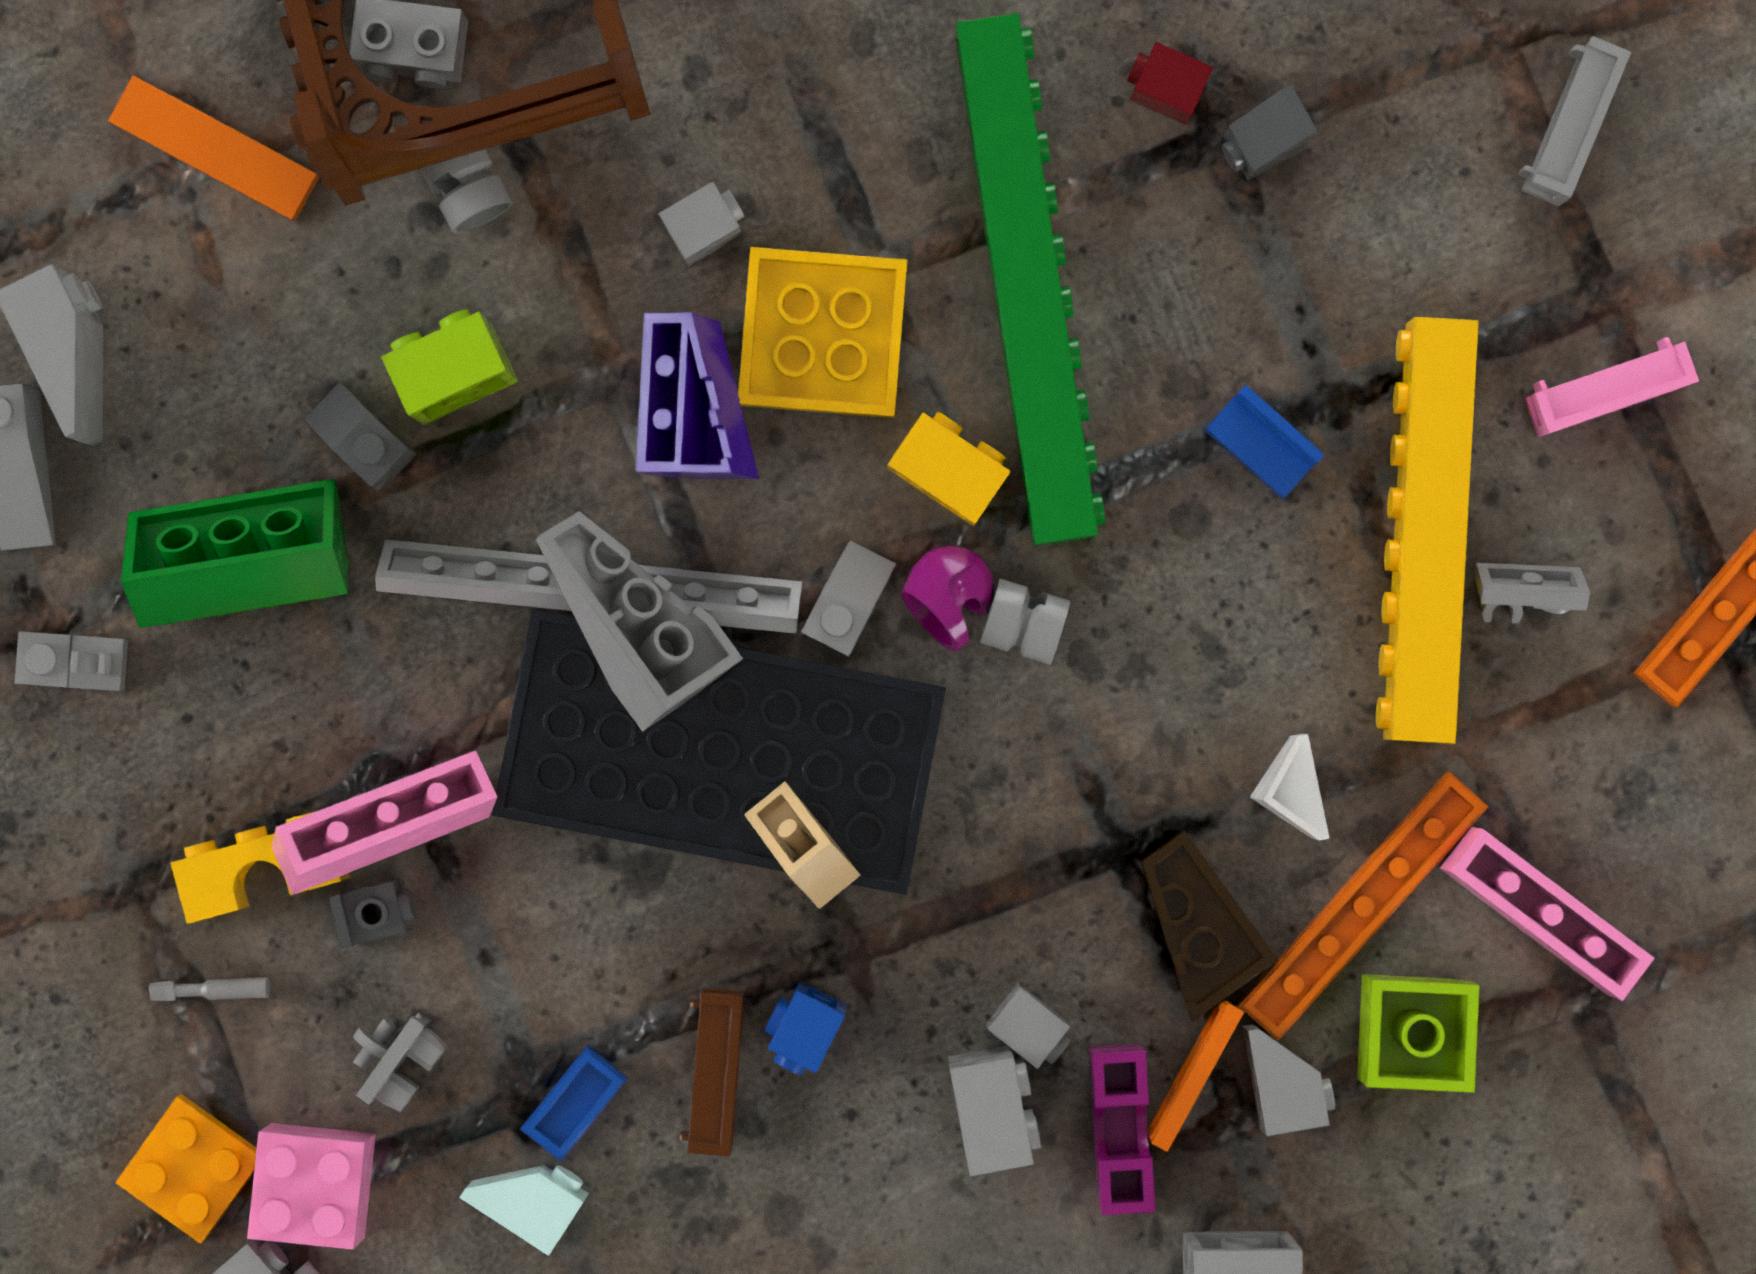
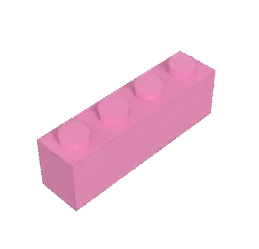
M475 750L277 826L272 842V850L293 895L489 818L498 797Z
M1471 826L1439 867L1456 882L1608 996L1623 1001L1655 959L1482 828Z

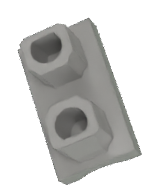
M418 1012L415 1017L412 1016L392 1045L387 1040L397 1026L390 1020L383 1018L374 1032L363 1026L358 1027L353 1034V1038L363 1048L353 1062L360 1068L367 1070L376 1056L381 1059L356 1094L358 1098L368 1105L377 1099L382 1104L399 1112L405 1109L420 1086L397 1071L408 1056L426 1070L431 1071L448 1048V1045L434 1031L428 1028L432 1022L431 1019Z

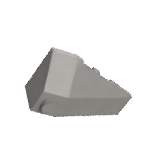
M580 511L536 538L609 686L642 732L679 708L743 659L712 615L698 604L692 608L670 590L672 584L660 574L653 577L630 558V551Z

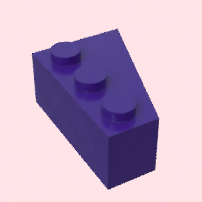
M692 312L644 313L636 472L663 478L759 479L719 321Z

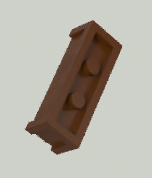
M703 988V992L700 993V999L690 1000V1007L699 1008L690 1129L689 1131L682 1130L679 1133V1140L688 1141L687 1153L730 1156L745 991Z

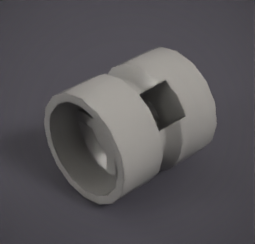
M486 149L420 169L431 192L435 195L443 196L439 207L454 234L478 228L502 215L513 205V201L499 175L489 174L493 163Z
M999 579L979 643L1006 652L1012 647L1017 646L1020 648L1022 657L1051 665L1064 628L1070 600L1045 592L1034 598L1030 596L1028 587Z

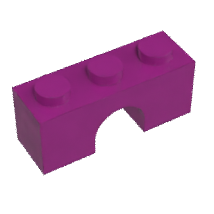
M1141 1044L1089 1046L1088 1060L1098 1208L1102 1215L1156 1212L1153 1161L1149 1151L1146 1106L1149 1105L1146 1050Z

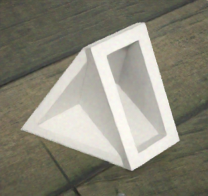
M1308 734L1291 735L1250 798L1310 838L1316 840L1329 839Z

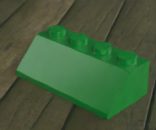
M335 479L128 512L121 584L139 628L162 624L168 625L180 621L223 616L229 613L266 607L272 608L284 604L326 599L348 594L349 558Z

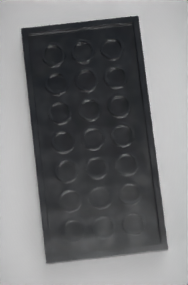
M532 608L496 795L498 798L493 807L492 816L785 872L744 815L785 781L861 875L851 883L852 885L907 895L946 687L735 647L743 658L739 663L679 708L642 732L609 686L575 616Z

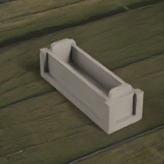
M1592 36L1585 46L1574 45L1570 49L1568 55L1576 59L1534 162L1531 167L1525 165L1518 174L1526 179L1521 191L1556 206H1561L1573 195L1631 55V51L1595 36Z

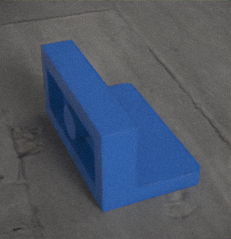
M1246 385L1236 393L1204 429L1207 434L1281 499H1284L1305 474L1325 456Z

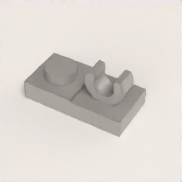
M1476 563L1473 579L1480 598L1479 606L1484 622H1491L1492 612L1499 605H1509L1508 613L1512 623L1520 622L1523 615L1522 606H1533L1534 609H1542L1554 614H1563L1569 610L1587 611L1590 590L1581 567Z
M18 631L14 684L125 691L129 639Z

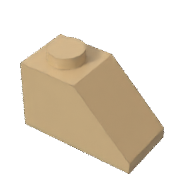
M785 781L744 814L787 875L819 909L861 876L837 843Z

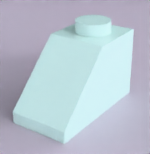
M546 1165L472 1180L459 1198L549 1256L589 1193L580 1188L583 1181L568 1169L557 1165L552 1170Z

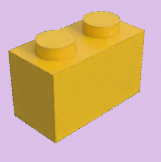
M923 412L887 464V469L974 527L1011 472L1002 466L1007 458L983 441H980L978 446L974 447L959 437L963 428L942 413L937 412L931 418Z

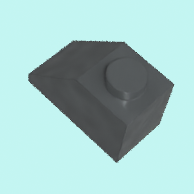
M1291 84L1230 124L1223 134L1226 142L1221 147L1233 171L1238 172L1242 170L1247 181L1302 152L1317 133V129Z
M339 382L304 419L332 451L367 484L379 491H383L417 455L402 438L342 382Z

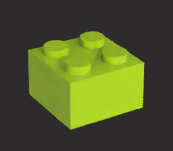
M464 309L450 314L439 321L441 329L424 337L421 336L420 332L405 335L390 344L392 352L381 356L407 415L421 424H429L519 382L493 325L479 311L470 315L468 309Z
M1362 974L1357 1080L1366 1087L1475 1093L1479 985L1467 979Z

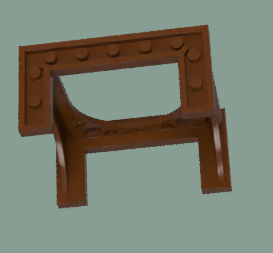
M276 0L277 2L284 1L287 16L279 18L280 26L289 49L296 47L299 63L292 65L293 75L299 89V93L292 94L298 115L290 117L294 138L300 150L305 148L312 169L319 170L325 189L327 191L335 189L345 206L365 200L362 188L364 185L622 108L627 109L630 121L651 115L617 0H594L595 4L592 5L609 62L472 103L451 107H426L403 102L379 90L366 79L354 64L345 43L343 32V7L345 0H330L325 6H317V4H321L320 0ZM319 24H321V25H323V26H326V27H323L322 29H320ZM334 39L338 41L336 48L332 50L325 49V45L329 40ZM329 63H335L330 69ZM347 81L353 82L355 93L344 101L345 91L340 85ZM365 103H377L380 107V112L372 128L363 133L352 132L350 122L355 111ZM402 115L408 119V125H393L395 132L388 133L394 116Z

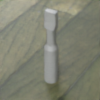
M269 977L208 979L203 983L177 984L176 981L150 983L149 994L150 1000L174 1001L177 997L203 996L208 1000L269 998L270 980Z

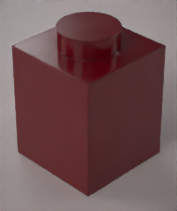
M1155 42L1149 56L1139 52L1127 78V82L1136 85L1130 100L1187 125L1213 67L1159 42Z

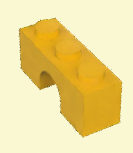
M311 813L286 819L285 821L286 823H288L290 821L296 820ZM266 826L234 834L237 844L217 849L215 840L183 848L186 858L170 863L187 924L249 907L245 891V877L249 869L256 862L266 861L272 863L282 872L272 850L274 834L268 835ZM349 873L344 874L342 876L331 879L329 881H326L304 891H308L311 889L319 888L346 879H350ZM286 881L287 888H288V891H289V895H292V892H291V890H290V888H289V886H288V883H287V881Z

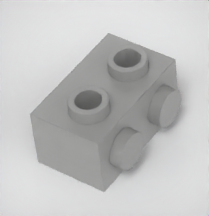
M356 0L349 54L356 67L362 71V74L367 79L392 82L394 81V75L415 77L414 83L420 86L445 88L446 81L461 83L469 21L463 11L456 8L391 0Z

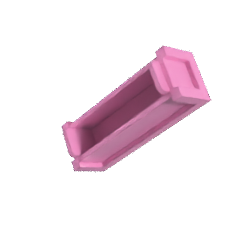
M1665 337L1657 341L1659 351L1549 389L1544 380L1534 383L1535 393L1524 398L1537 438L1699 382L1686 342L1672 346L1669 337Z

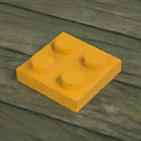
M183 1094L176 1096L115 1183L195 1241L202 1244L254 1173L257 1147Z

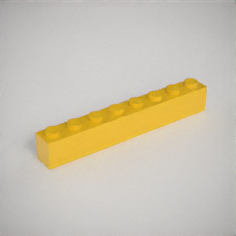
M1414 317L1406 323L1405 330H1399L1397 334L1396 360L1404 362L1403 382H1396L1393 393L1394 414H1401L1400 435L1394 434L1392 436L1390 464L1391 466H1398L1397 487H1390L1387 500L1388 518L1395 519L1394 540H1387L1384 553L1385 571H1392L1391 592H1384L1381 607L1382 623L1389 624L1388 645L1382 644L1380 647L1378 662L1379 675L1386 676L1385 697L1378 698L1376 705L1377 729H1384V740L1456 744L1479 320Z

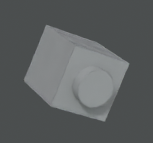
M714 182L707 184L658 213L688 267L742 236L737 221L745 216L730 190L720 194Z
M1019 983L1015 985L986 1022V1027L991 1033L1037 1069L1044 1060L1053 1064L1071 1040L1065 1035L1070 1028L1068 1022Z

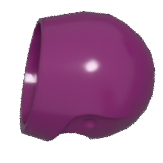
M947 545L934 548L920 558L912 568L901 596L906 607L919 624L939 644L952 652H956L969 642L968 630L961 613L962 607L977 615H987L994 597V581L989 567L979 555L964 547Z

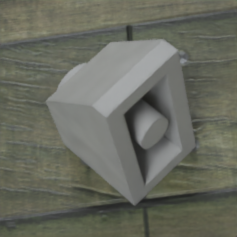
M849 541L801 633L850 657L896 563Z
M1254 1024L1242 1025L1259 1126L1266 1136L1329 1126L1327 1111L1335 1110V1098L1330 1079H1322L1321 1073L1316 1068Z

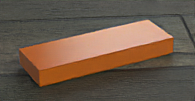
M1223 999L1215 1005L1147 1129L1149 1141L1166 1152L1170 1149L1244 1014V1011L1233 1003Z

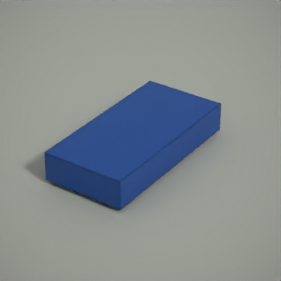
M587 1045L520 1130L562 1162L629 1077Z

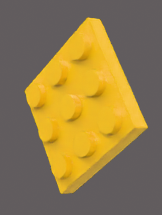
M750 247L738 388L741 406L895 419L907 259Z

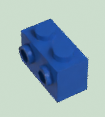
M800 981L790 1002L780 997L766 1024L764 1032L772 1035L768 1049L776 1053L773 1061L798 1075H802L805 1068L816 1073L846 1015L847 1004Z

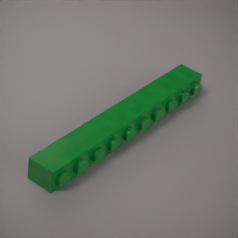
M1019 13L956 22V46L1032 547L1095 538L1098 535L1097 526L1105 524V512L1101 493L1092 494L1089 478L1090 473H1097V459L1093 441L1084 442L1081 422L1090 420L1089 407L1085 389L1076 391L1073 370L1082 368L1078 339H1068L1065 318L1074 317L1073 301L1070 287H1060L1058 266L1066 265L1062 234L1053 235L1050 215L1058 214V204L1054 182H1044L1042 163L1050 162V152L1046 131L1037 132L1034 112L1042 110V99L1038 79L1029 80L1026 60L1034 59L1030 27L1021 28Z

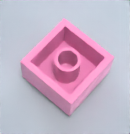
M271 1123L258 1132L247 1239L354 1250L365 1238L376 1133Z

